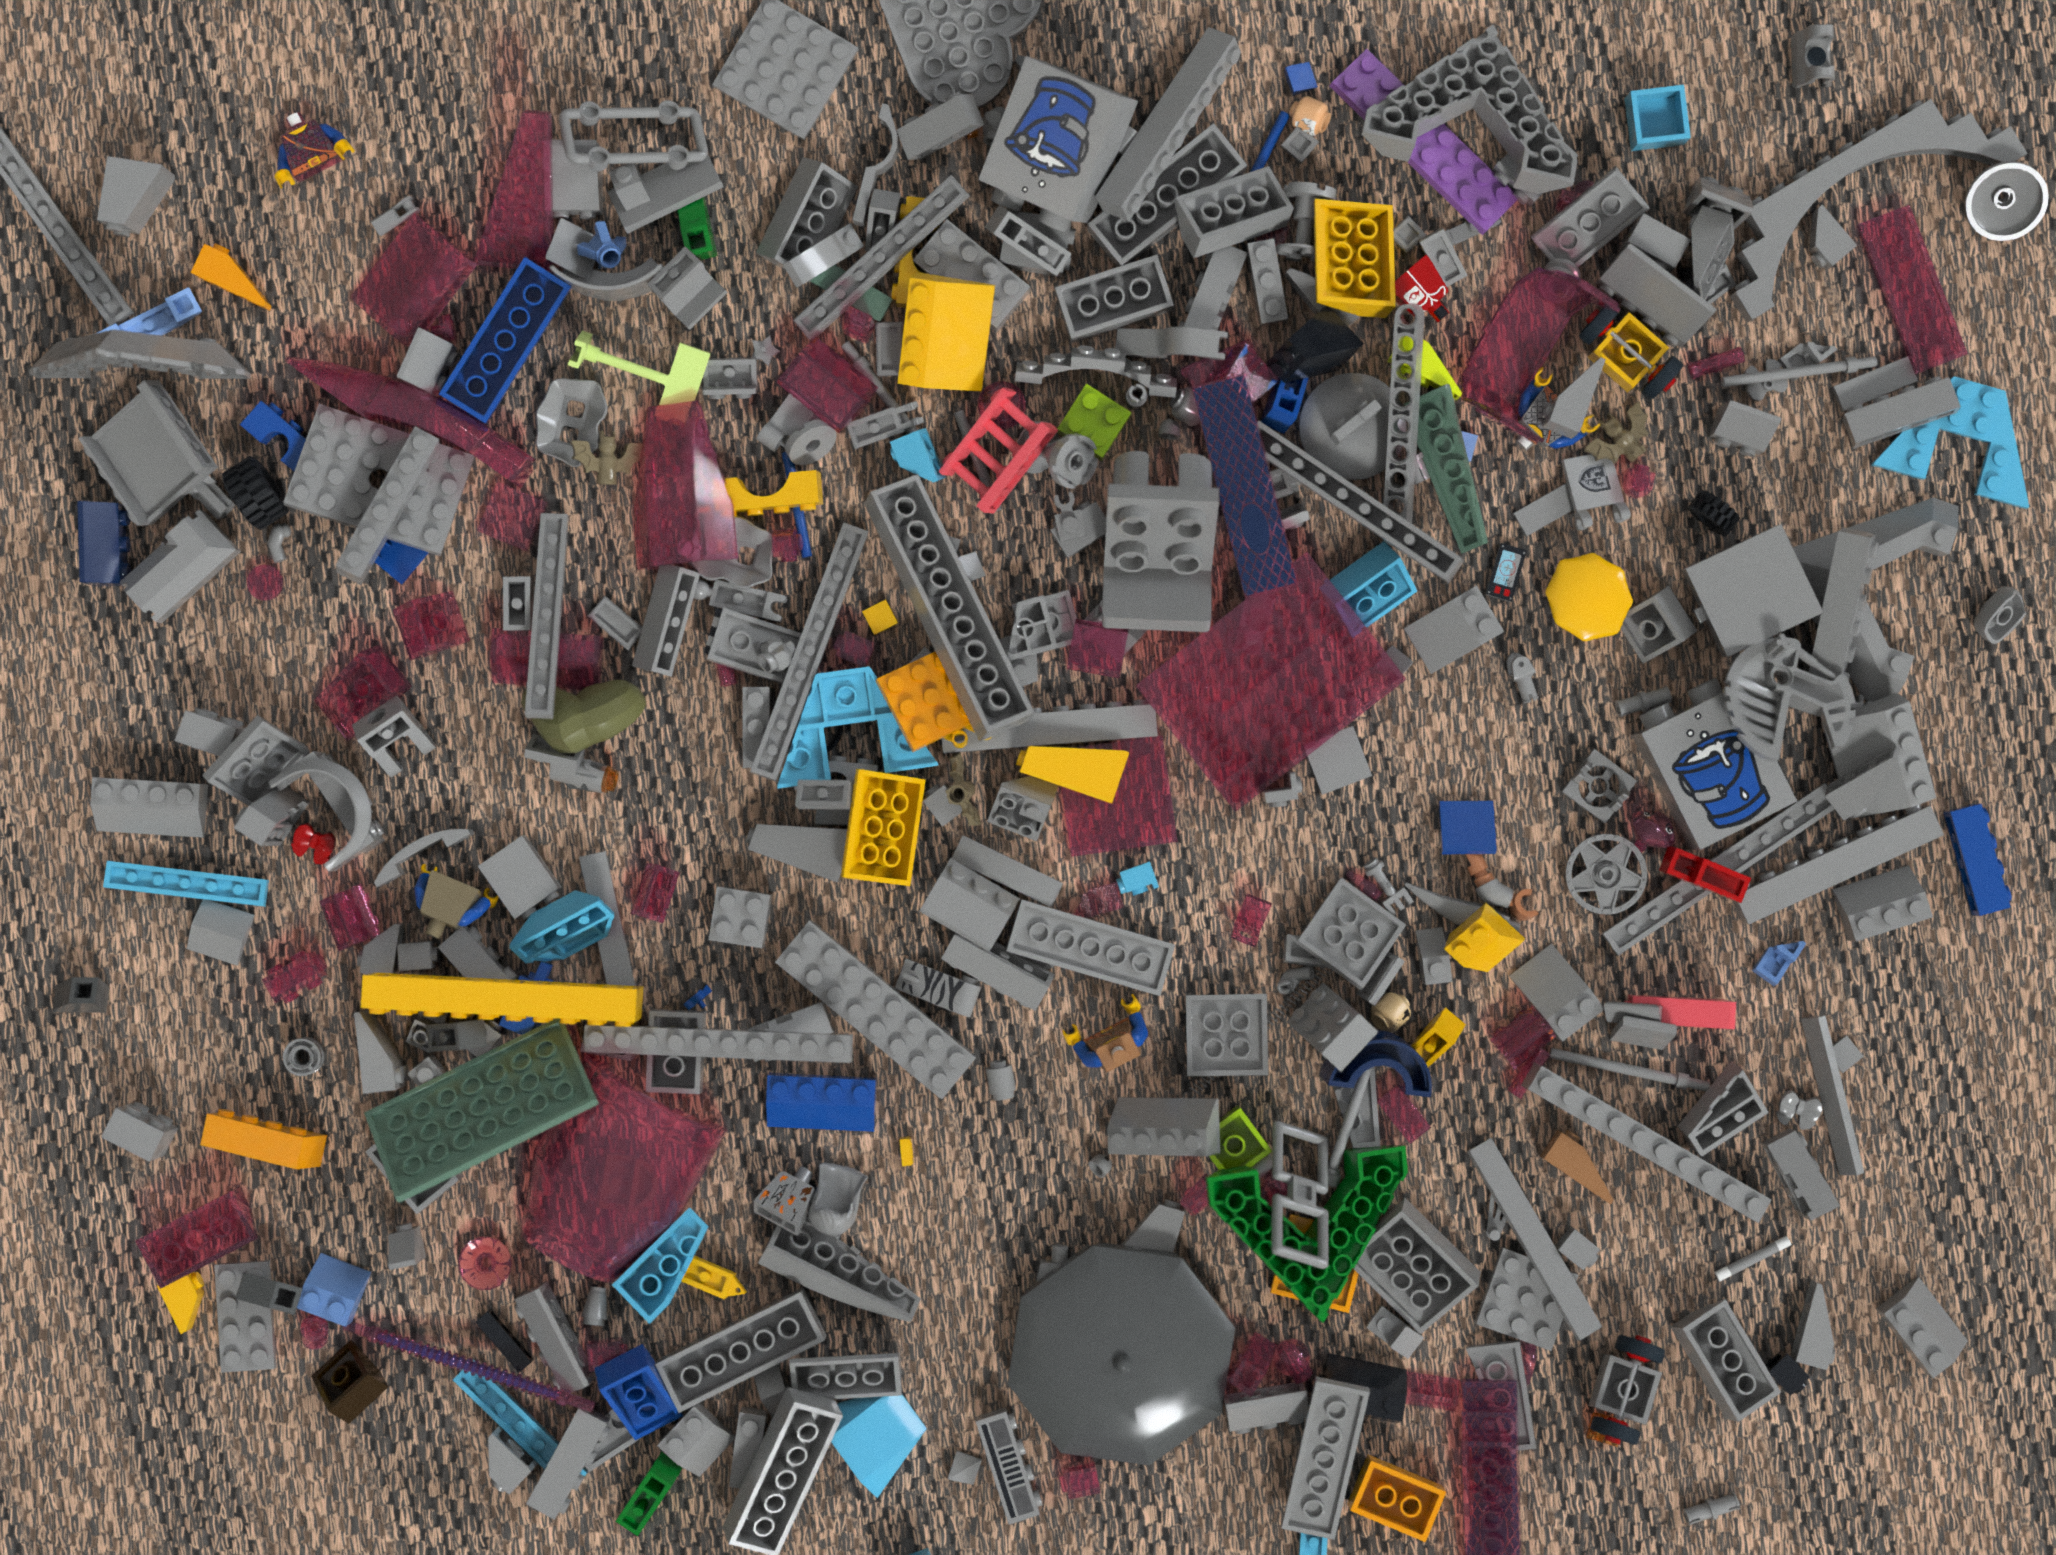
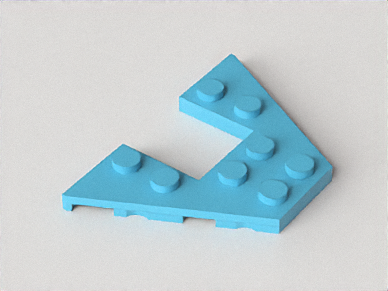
M1955 376L1951 377L1950 380L1961 406L1958 412L1901 432L1871 465L1924 480L1940 429L1988 443L1974 495L2023 509L2029 508L2006 391Z
M870 666L818 673L814 677L777 789L795 787L798 785V780H831L824 728L877 720L884 773L938 766V762L926 746L912 753L875 682L877 676Z

